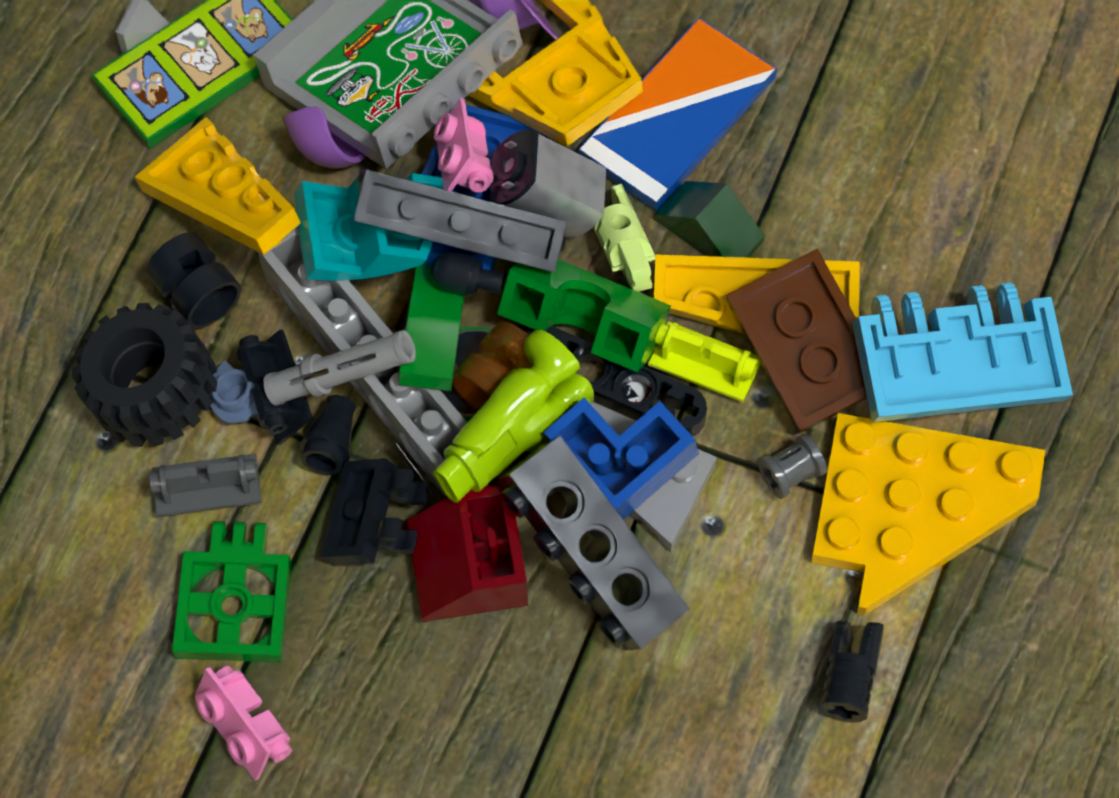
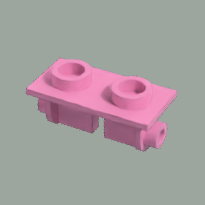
M463 98L457 101L450 113H444L440 117L435 127L434 140L437 142L439 155L438 169L441 171L444 190L452 191L456 184H459L479 193L487 190L493 182V172L489 158L486 157L488 149L485 127L481 121L467 115L465 99Z
M226 666L215 674L211 667L205 669L194 697L198 710L204 720L213 724L227 742V747L233 760L237 764L244 766L254 781L260 778L268 758L271 757L274 763H278L290 755L292 752L288 744L290 737L269 709L251 717L249 712L259 708L262 700L240 670L234 671L231 666Z

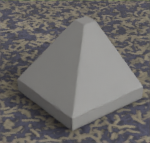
M131 0L115 31L122 54L169 25L168 21L148 0Z

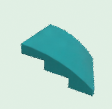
M411 173L406 179L444 189L441 177ZM358 177L348 188L301 181L293 192L296 213L301 222L298 226L306 279L322 281L357 280L405 271L421 266L427 260L433 242L351 221L361 183L357 181Z

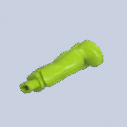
M536 329L525 339L524 354L532 367L530 369L517 368L512 370L501 381L487 402L455 436L452 441L453 445H449L444 450L445 460L433 471V475L445 495L453 502L457 503L470 490L475 492L481 491L521 454L547 439L544 432L581 399L585 398L590 404L594 401L592 385L586 378L576 373L580 369L579 362L563 343L550 333Z

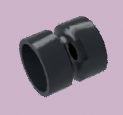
M193 232L180 234L167 241L153 254L147 264V278L163 297L171 299L173 309L179 312L193 329L205 328L224 317L234 307L242 291L240 283L223 264L216 262V257L212 250L199 235Z

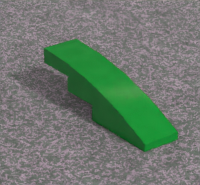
M426 264L416 267L406 331L411 336L415 345L416 358L412 363L401 364L399 385L451 391L465 296L447 293L437 288L431 278V266Z

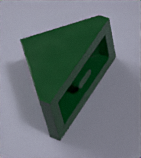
M685 181L654 215L655 221L705 256L749 258L764 241L763 233L727 183Z

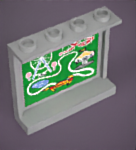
M316 0L253 54L265 88L298 110L310 106L320 107L325 113L330 132L387 169L400 156L407 154L414 144L437 124L444 113H449L460 98L464 99L470 93L475 92L482 85L483 81L500 65L513 58L517 50L523 46L514 11L509 9L501 18L497 19L468 0Z

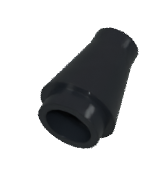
M341 395L328 396L322 410L299 444L302 453L301 462L309 470L318 474L334 475L340 472L344 461L350 460L352 422L356 406L349 398Z

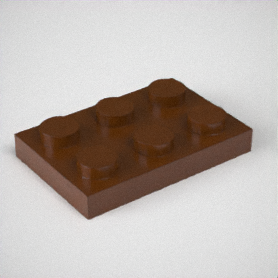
M818 248L726 295L725 300L798 434L867 399L852 325L856 317Z

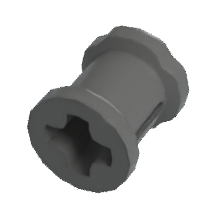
M806 433L796 437L795 444L771 457L765 454L758 458L759 470L764 481L779 499L788 496L790 488L813 475L821 477L827 473V465L823 455L814 440Z

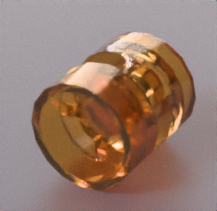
M499 321L479 343L480 354L471 353L454 371L453 386L462 398L477 411L487 402L501 381L512 370L517 368L530 369L532 367L524 354V341L529 335L511 323Z

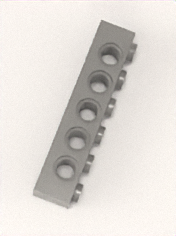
M299 226L293 229L278 245L270 249L265 255L258 252L266 281L327 355L393 334L349 280L322 281L306 279ZM376 355L352 362L350 366L374 359ZM401 365L364 378L349 381L443 497L446 498L447 496L435 479L433 471L445 460L444 450L449 445H453V439L467 423L466 420L441 390L399 385Z

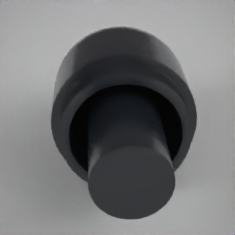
M454 251L444 252L433 261L431 266L432 281L437 288L444 292L467 297L468 295L476 296L477 290L481 289L500 294L504 273L483 269V261L477 260L476 256Z

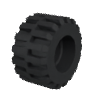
M138 303L135 310H130L128 306L117 309V315L109 319L106 315L98 321L100 327L95 332L89 330L83 337V340L86 342L85 347L77 348L74 359L79 365L72 368V378L77 383L74 388L78 396L106 432L109 431L113 438L120 442H124L127 439L132 446L142 447L146 440L152 446L163 445L165 437L171 436L173 440H176L184 435L182 429L187 425L194 428L201 421L198 416L201 410H209L213 401L208 393L216 392L218 381L213 376L217 370L215 362L210 357L211 354L186 319L177 311L172 313L168 306L158 304L153 309L149 303ZM162 362L157 373L148 381L135 387H128L135 375L142 369Z

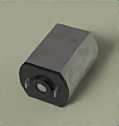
M521 130L512 134L494 151L492 158L493 182L490 186L489 201L566 221L567 225L564 233L566 238L583 235L592 229L603 217L606 183L605 167L532 130Z

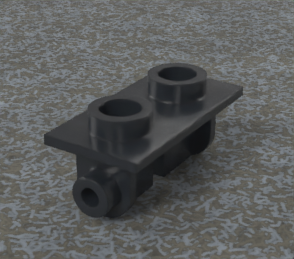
M280 329L265 342L259 341L257 335L243 337L239 341L240 348L236 354L242 362L247 381L263 384V386L256 385L251 390L259 414L258 421L262 428L267 429L268 434L275 436L277 444L281 445L310 422L313 416L306 396L286 401L281 405H273L266 396L264 390L265 375L296 366L284 330Z

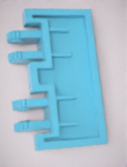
M1012 282L1001 283L996 291V304H998L1001 324L995 325L987 290L982 285L971 286L966 294L967 305L935 308L929 314L932 332H929L924 308L922 307L923 302L919 293H905L901 301V313L903 314L906 333L904 335H898L889 296L873 297L871 304L872 315L858 316L852 322L872 422L1066 401L1073 396L1052 297L1034 298L1024 304L1027 322H1024L1017 287Z

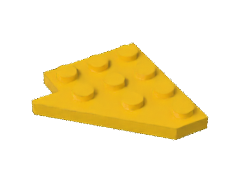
M838 413L811 563L864 573L857 614L865 616L1036 506L1040 493L1045 450L887 421L872 422L870 418Z

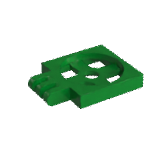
M214 521L210 552L183 551L172 649L175 659L282 663L291 560L289 555L266 554L267 523L256 522L253 533L254 540L253 542H246V522H235L232 541H225V521ZM247 568L265 576L274 586L275 595L251 594L245 587ZM224 569L223 585L218 587L213 593L193 592L205 577L213 572ZM229 597H238L243 603L242 609L233 615L226 614L222 610L224 600ZM189 615L214 616L216 621L219 622L217 643L199 640L189 626ZM249 617L273 618L272 629L262 640L256 644H240L241 624L246 622Z

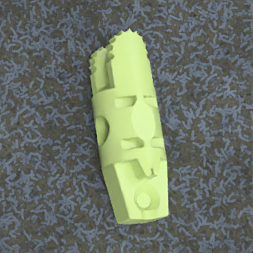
M623 185L612 186L611 198L613 205L604 208L603 217L593 229L612 271H622L632 290L640 292L652 288V281L650 279L651 268L648 262L655 260V254Z

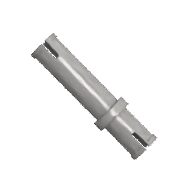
M405 330L395 332V334L359 344L324 357L319 354H313L305 357L299 365L266 374L264 377V390L267 398L273 405H281L286 401L309 394L320 397L330 393L334 386L364 378L401 364L414 362L416 358L415 345L409 333ZM376 355L374 359L350 366L352 362ZM329 371L325 375L303 381L305 377Z

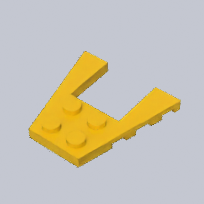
M539 0L566 23L571 30L504 78L494 71L469 96L551 139L569 146L643 92L642 79L614 36L611 37L603 24L602 16L595 5L592 6L588 0Z

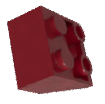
M502 485L484 487L479 492L470 490L457 503L447 497L407 520L408 530L419 532L412 557L422 622L528 606L527 579L516 515L507 507L501 497V492L505 490Z

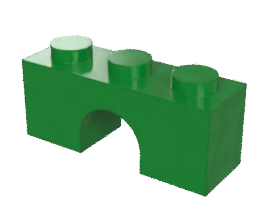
M558 259L555 272H548L516 263L509 270L497 314L535 330L546 331L550 326L556 324H569L580 327L595 337L591 350L592 354L639 372L650 359L658 344L655 343V337L662 323L666 324L671 305Z

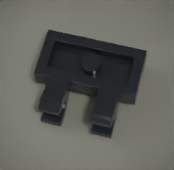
M386 458L344 461L320 558L332 566L374 564L378 549L400 554L413 553L419 532L416 530H401L403 521L400 518H386L389 501H397L408 505H423L427 500L430 483L427 481L412 482L414 471L411 469H398L396 465Z

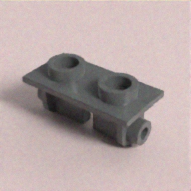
M243 454L234 457L166 466L161 465L159 467H152V472L149 473L151 491L155 496L157 517L262 503L256 454Z

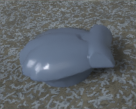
M224 360L217 368V372L213 374L218 382L216 392L208 393L213 401L211 408L225 422H248L251 417L259 416L251 390L256 385L263 386V384L247 381L244 370L234 369Z

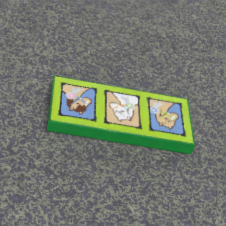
M205 0L91 74L93 83L144 144L151 149L260 77L253 54L285 28L293 19L276 0Z

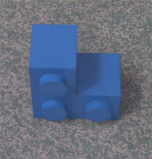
M585 398L581 399L544 432L547 440L557 436L562 437L623 520L699 455L696 440L660 401L620 436Z

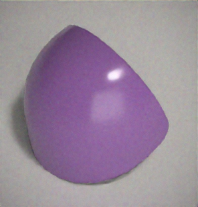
M306 107L291 112L282 118L296 149L307 160L318 166L331 169L350 167L361 162L366 156L329 131L325 113L320 107Z

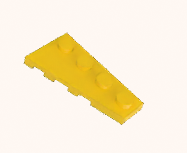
M207 117L134 177L142 192L263 255L278 245L285 236L301 223L294 207L266 178L262 179L257 174L254 166L247 158H242L236 152L233 144L224 135L221 136L217 132L214 124Z
M655 255L654 299L671 305L669 314L744 334L725 300L726 295L796 259ZM824 260L857 318L859 316L860 262Z

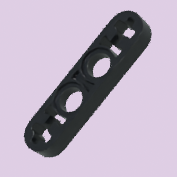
M550 326L545 331L563 343L575 356L579 364L593 361L602 365L605 370L604 375L597 381L589 382L594 391L593 402L637 421L659 402L660 393L663 392L666 394L665 404H662L674 417L675 409L680 410L684 404L692 406V415H686L682 421L678 420L692 437L699 434L704 428L707 417V403L702 393L695 388L645 366L639 372H635L592 354V343L553 326ZM532 328L525 333L521 341V354L528 369L532 366L524 354V341L535 331ZM639 381L648 385L651 395L642 402H632L624 397L622 389L630 382Z

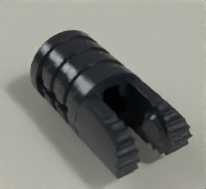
M849 621L836 622L827 664L829 669L826 672V683L822 691L823 697L819 704L821 713L843 722H862L868 718V705L871 699L870 692L873 689V677H875L884 624L878 622L866 623L859 654L851 653V645H853L851 623Z

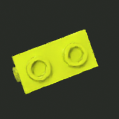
M669 321L667 325L663 323L660 325L655 337V343L658 344L648 363V366L743 403L761 365L756 355L750 351H744Z

